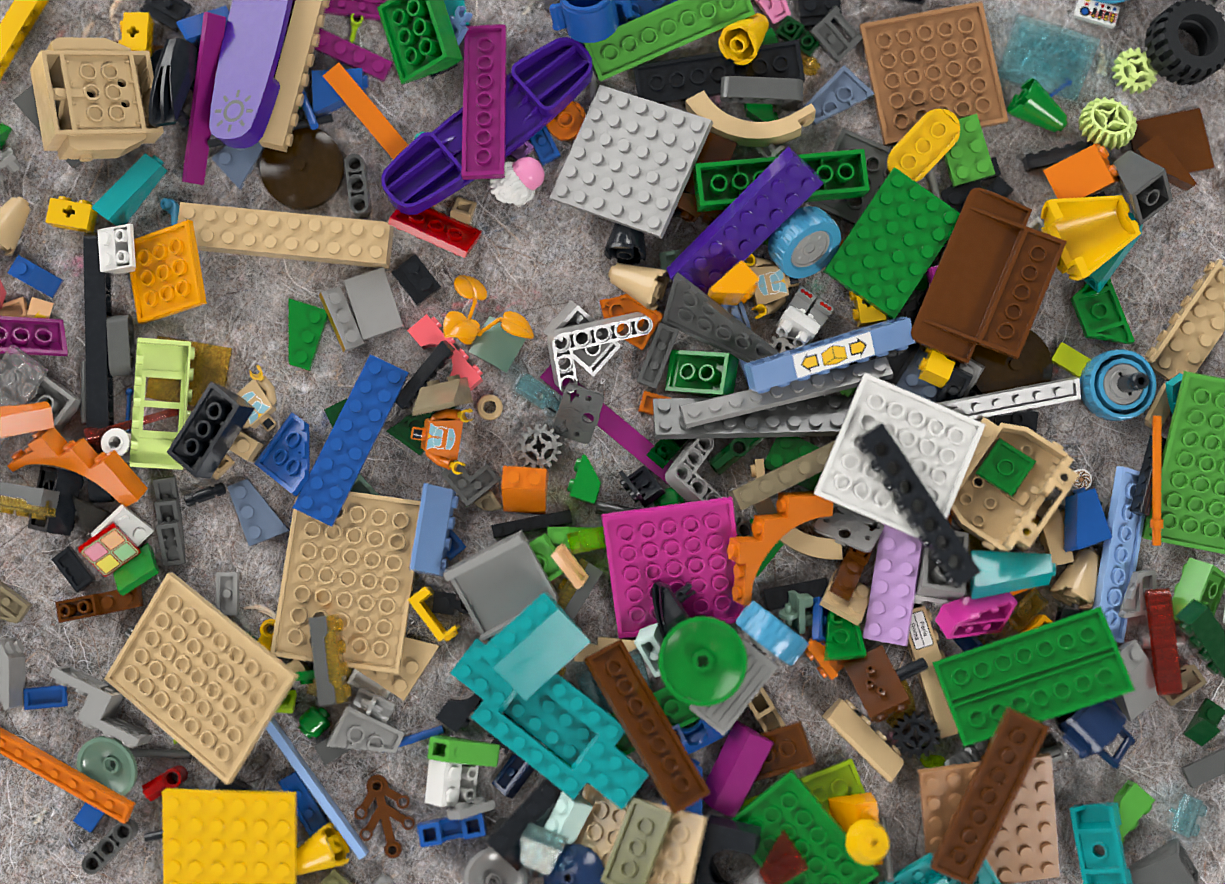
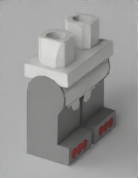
M800 286L776 324V334L781 337H786L789 334L795 338L793 344L797 348L808 345L835 308L819 298L808 315H806L805 313L817 296Z

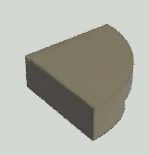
M492 490L474 501L476 506L485 511H498L503 508Z

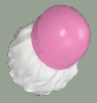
M522 157L514 163L505 162V178L490 179L489 187L492 188L491 193L495 194L497 200L503 203H513L515 206L521 207L533 199L535 190L544 181L545 173L538 160L532 157Z

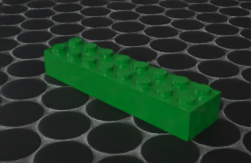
M864 149L798 155L823 181V184L805 202L864 197L869 192ZM778 156L695 164L693 180L697 212L725 210Z

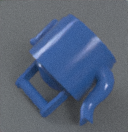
M560 0V3L551 4L549 7L553 30L559 31L566 28L568 35L584 47V43L602 41L610 37L617 30L619 18L616 4L621 5L624 16L630 21L641 17V15L632 10L631 0Z

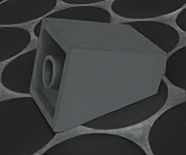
M1130 150L1113 162L1119 174L1117 177L1121 193L1129 204L1130 211L1138 225L1141 226L1173 201L1165 168Z
M1178 838L1169 841L1129 866L1133 884H1200L1201 875Z

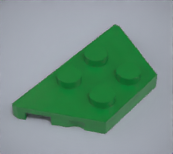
M1111 279L1108 280L1099 293L1086 283L1071 298L1085 338L1129 345L1135 342Z

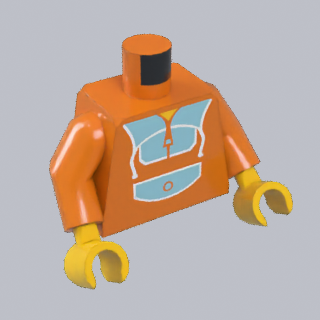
M470 408L462 411L460 409H443L432 414L431 418L425 419L424 428L412 427L411 439L422 441L421 449L425 451L426 456L436 465L449 470L452 469V472L455 474H463L457 470L459 464L466 466L464 462H454V460L458 459L463 422L466 423L473 420L465 416L466 412H473Z

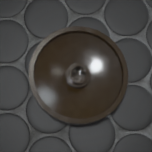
M307 127L292 131L293 142L291 146H288L287 152L265 147L260 161L261 179L269 194L280 204L297 210L317 208L331 200L341 187L345 173L343 155L335 141L325 132L319 129L312 130Z
M1032 330L1028 334L1018 360L977 344L971 356V359L985 366L974 386L979 395L1049 382L1052 379L1053 363L1049 349L1045 342Z

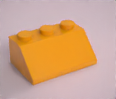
M741 260L709 289L707 296L719 305L737 306L740 302L745 304L756 292L755 290L758 288L756 284L759 278Z
M871 792L828 798L829 813L846 833H848L849 828L854 823L862 819H871L879 823L877 801ZM882 859L881 861H879L878 863L873 864V865H881V864H883V859Z

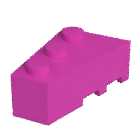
M1010 592L978 599H971L970 595L942 605L935 621L947 639L1001 633L1017 601Z

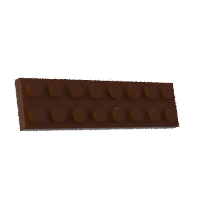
M620 639L586 657L584 662L673 816L710 794V790L623 641Z
M1006 708L929 865L932 869L964 884H973L1050 729L1048 725L1012 708Z

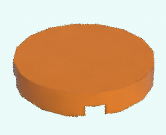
M572 101L546 125L549 133L560 141L575 140L586 117L585 110L578 102Z

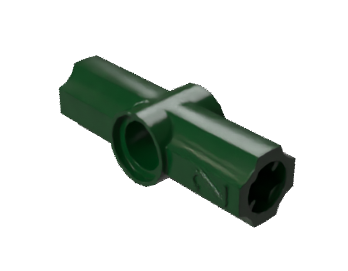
M766 437L735 438L708 460V463L720 476ZM735 443L741 444L743 446V453H736L733 450V445Z

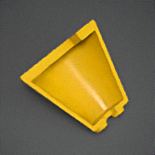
M1123 195L1050 199L1043 205L1040 218L1044 219V226L1041 227V232L1067 241L1056 268L1062 274H1069V279L1081 280L1088 277L1141 234L1138 223L1129 218L1130 206L1125 201Z

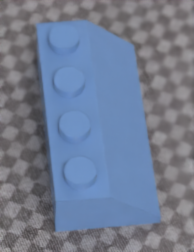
M427 483L423 484L410 570L419 574L443 577V572L448 568L446 553L450 551L452 538H449L450 529L453 530L455 526L453 511L454 508L457 509L459 497L456 496L454 490Z

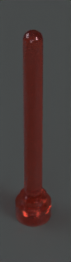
M167 409L143 417V425L179 415V409ZM132 420L100 429L97 427L93 428L92 426L84 428L87 442L90 445L97 443V440H101L100 437H103L106 431L114 428L131 429Z

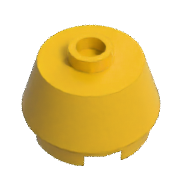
M862 819L854 823L849 828L846 836V848L850 856L856 862L863 865H873L884 858L889 847V839L884 827L871 819Z

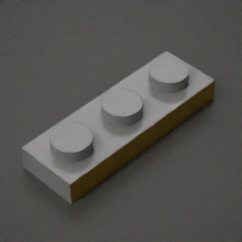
M337 287L321 292L319 297L343 352L362 347L365 343L341 288Z

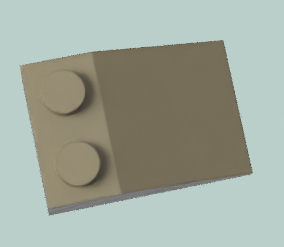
M460 375L447 377V382L440 383L439 379L427 382L426 387L420 388L412 410L413 416L472 403L473 400L467 377L460 378Z

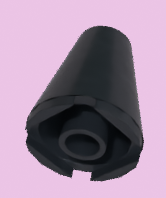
M615 223L605 246L604 255L609 260L612 257L616 258L617 263L640 264V260H646L644 233Z

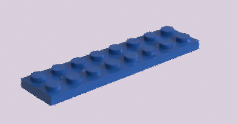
M371 354L369 355L308 476L309 479L304 484L293 506L294 509L333 527L409 376V372Z

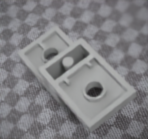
M70 665L53 667L49 676L56 678V683L63 686L70 685L75 688V692L87 696L77 719L83 721V726L90 729L97 728L102 731V735L113 739L116 737L122 740L121 744L129 748H134L150 741L153 734L115 717L124 696L113 686Z

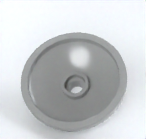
M493 848L484 849L474 855L468 862L463 877V884H488L489 880L493 881L494 884H528L524 865L519 871L515 870Z

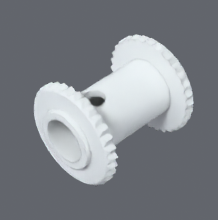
M121 428L106 431L101 440L103 452L107 454L115 450L125 462H129L131 434L126 433Z

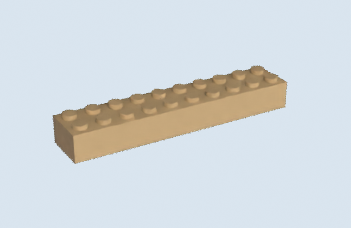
M180 202L178 223L186 220L193 221L198 251L390 269L394 227L389 225L388 222Z

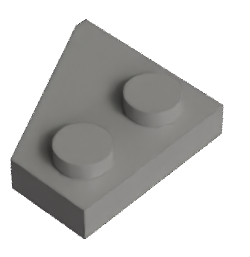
M1147 569L1132 573L1118 617L1129 618L1157 613L1156 570Z

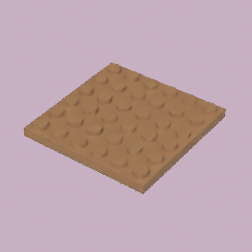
M982 1L859 25L884 146L897 144L925 113L934 109L949 110L958 119L977 114L981 128L1008 122Z
M1049 752L1036 755L986 856L987 862L1001 884L1060 877L1052 756ZM980 762L918 770L925 855L931 853L934 857Z

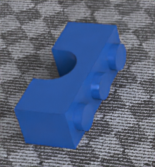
M701 717L699 722L691 728L683 729L679 724L672 726L688 754L730 733L729 729L723 736Z
M484 812L464 819L448 820V817L423 821L417 825L421 848L443 844L445 841L457 838H464L465 840L485 836L488 832Z

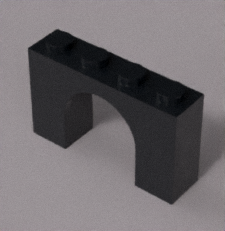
M710 815L707 819L699 853L701 855L700 862L697 863L695 875L698 876L697 883L695 884H733L724 880L717 873L714 866L715 853L721 850H733L754 856L759 848L762 827Z

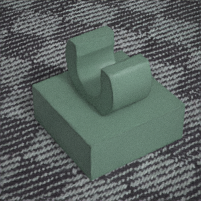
M680 249L659 253L661 269L667 271V267L680 255Z

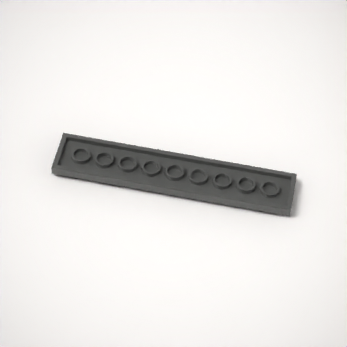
M846 395L818 396L686 428L681 413V406L712 398L653 399L655 439L838 436L854 395H850L849 398Z

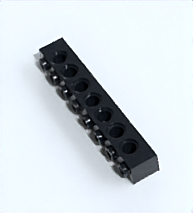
M883 423L878 424L858 437L859 443L857 445L864 455L867 454L871 459L870 466L875 473H880L884 479L882 484L888 492L892 491L896 497L894 499L895 504L901 511H905L908 516L906 520L911 528H916L920 536L918 538L925 548L928 547L932 552L930 556L937 566L940 565L945 572L943 577L948 584L959 587L981 572L885 425ZM878 444L882 445L885 449L882 457L878 456L875 452ZM890 463H894L897 467V472L894 475L888 472L887 468ZM903 481L909 485V490L905 494L900 490V484ZM914 500H918L921 503V509L918 512H915L912 508ZM928 518L933 521V528L929 531L924 526L925 520ZM939 537L945 539V546L942 549H939L937 546V539ZM954 555L956 556L958 562L957 565L952 568L949 565V559L951 556Z

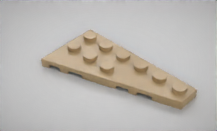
M405 637L400 674L360 668L354 669L405 701L440 645Z

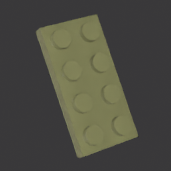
M632 796L600 881L606 884H648L673 814Z

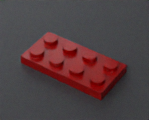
M431 208L415 215L404 214L396 209L388 221L389 225L398 230L405 231L418 239H423L434 244L436 247L443 248L463 258L467 257L482 234L481 230Z

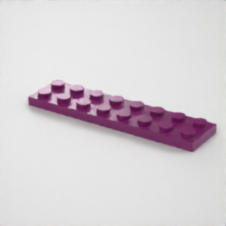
M506 24L466 26L468 30L464 36L461 176L463 180L505 178Z

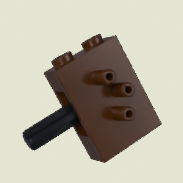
M881 645L866 652L867 655L864 658L851 659L843 663L871 722H882L889 717V714L895 711L896 713H901L908 709L911 701L901 682L928 669L924 658L917 659L895 670Z

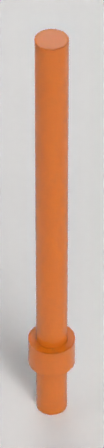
M1152 416V519H1150V528H1152V545L1161 546V529L1163 528V519H1161L1162 416Z

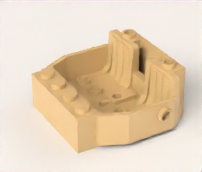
M58 37L51 41L47 50L39 52L30 68L44 151H57L59 160H67L69 158L71 160L80 159L81 162H89L93 159L119 158L139 148L142 143H155L164 133L163 126L155 127L149 123V99L154 79L149 51H131V48L107 38ZM118 82L123 83L124 87H120ZM87 92L92 93L94 97H89ZM54 100H56L57 111H58L57 113H56V109H55ZM121 102L126 103L127 108L123 107Z
M983 417L980 422L985 424L984 430L950 513L960 528L980 540L987 549L995 550L996 552H1009L1014 546L1024 552L1032 545L1079 477V474L1068 468L1074 459L1063 451L1064 448L1055 441L1049 442L1028 427L1000 423L997 426ZM999 438L1037 461L1012 498L975 474ZM980 479L982 485L976 486L974 480ZM1055 487L1060 492L1047 509L1041 504ZM1035 515L1041 518L1037 525L1031 522ZM1023 528L1030 529L1031 533L1029 536H1025L1022 533Z

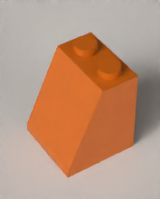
M1093 144L1043 170L1058 199L1091 197L1119 182L1117 177L1119 174L1114 164H1110L1107 158L1109 153L1105 146L1100 144Z
M503 466L501 487L503 511L546 514L549 471L544 468Z

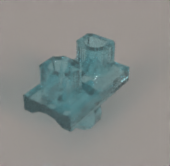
M1183 794L1178 808L1170 807L1169 810L1175 813L1171 831L1188 838L1198 836L1200 826L1195 824L1197 817L1205 816L1208 809L1207 806L1202 804L1203 801Z

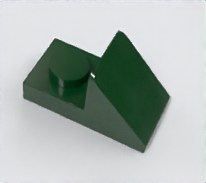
M1205 698L1183 732V735L1198 745L1204 746L1220 733L1221 730L1217 728V725L1223 718L1225 709L1210 699Z

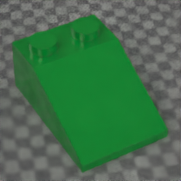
M672 350L665 391L704 398H716L733 394L739 359L730 353Z

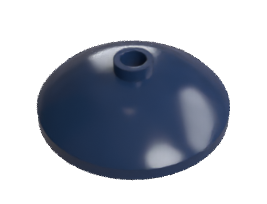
M565 845L561 847L562 850L559 848L560 854L557 859L551 861V857L549 858V863L547 862L544 884H606L600 881L605 870L601 858L594 850L585 845ZM568 874L571 876L570 882L566 879Z

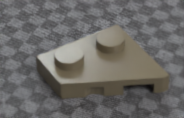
M0 581V620L20 623L32 607V604Z

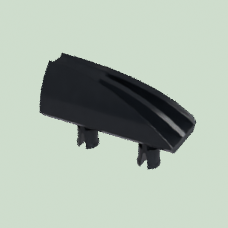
M180 37L166 39L154 75L149 99V123L155 127L175 125L176 123L181 127L189 125L187 120L190 119V116L182 108L190 89L194 92L199 49Z
M660 581L652 586L655 617L663 640L677 624L690 619L682 606L684 601L696 594V591L691 589L693 586L689 582L675 593L669 584Z

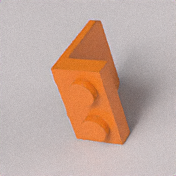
M812 637L807 640L808 646L804 653L810 661L815 660L819 666L816 669L824 679L826 677L830 680L838 676L837 672L844 668L843 663L851 660L824 661L825 645L818 643L817 640H813Z

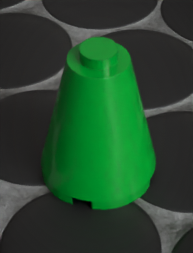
M1030 78L1020 87L1022 91L1019 95L1015 93L1007 107V112L1010 116L1053 133L1062 131L1067 125V115L1034 78Z

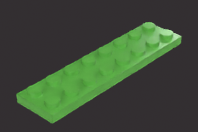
M677 0L618 26L617 30L610 37L602 41L584 44L592 57V63L598 78L602 81L720 30L734 22L755 14L750 0Z

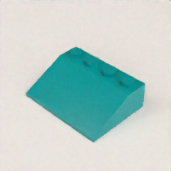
M543 592L478 652L526 701L591 641L548 592Z

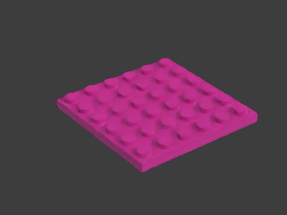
M732 497L602 514L619 639L636 637L640 629L657 623L653 606L652 586L658 581L669 584L674 593L687 582L693 586L691 589L695 590L696 594L682 603L690 618L705 616L719 619L727 624L736 622L745 606L734 601L732 596L735 577L733 569L736 562L728 559L727 553L730 537H737Z

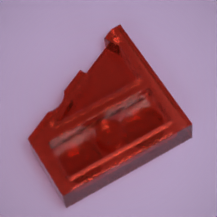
M785 830L779 835L759 870V874L766 884H784L808 869L807 863Z

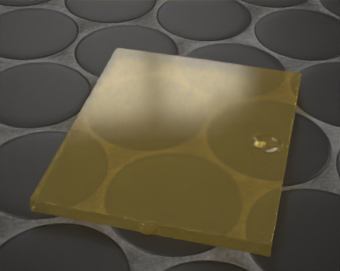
M157 336V339L186 341L181 339ZM190 341L191 347H195L194 360H190V368H194L193 381H189L188 388L192 389V401L188 402L187 405L196 406L211 381L225 388L228 381L227 375L232 348ZM149 377L145 398L180 403L181 380Z

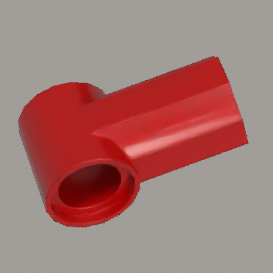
M176 765L142 785L143 794L150 802L162 796L164 789H174L183 784L188 778L187 769L181 765ZM172 772L178 775V782L172 779Z

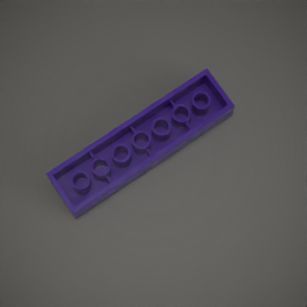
M788 146L667 267L670 279L673 281L678 272L707 295L709 289L741 260L744 261L823 184L819 175Z

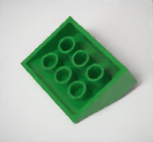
M388 0L377 7L401 84H407L446 70L463 60L444 0Z

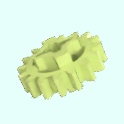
M1139 47L1134 51L1132 48H1129L1126 52L1123 51L1119 54L1118 58L1114 60L1115 66L1111 70L1116 72V74L1112 78L1118 79L1116 86L1123 85L1122 91L1130 89V94L1136 91L1138 94H1141L1143 91L1151 88L1152 84L1157 81L1155 76L1158 75V71L1152 68L1150 64L1151 59L1147 58L1146 51L1141 53Z

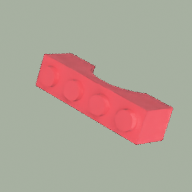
M427 314L407 330L423 350L437 347L441 341H447L452 347H454L453 344L456 342L452 337L445 338L439 329L442 325L434 316L430 318ZM455 348L454 355L451 357L453 365L450 376L460 375V378L467 377L471 392L483 381L480 377L483 373L475 364L471 366L466 361L469 357L462 348L459 350Z

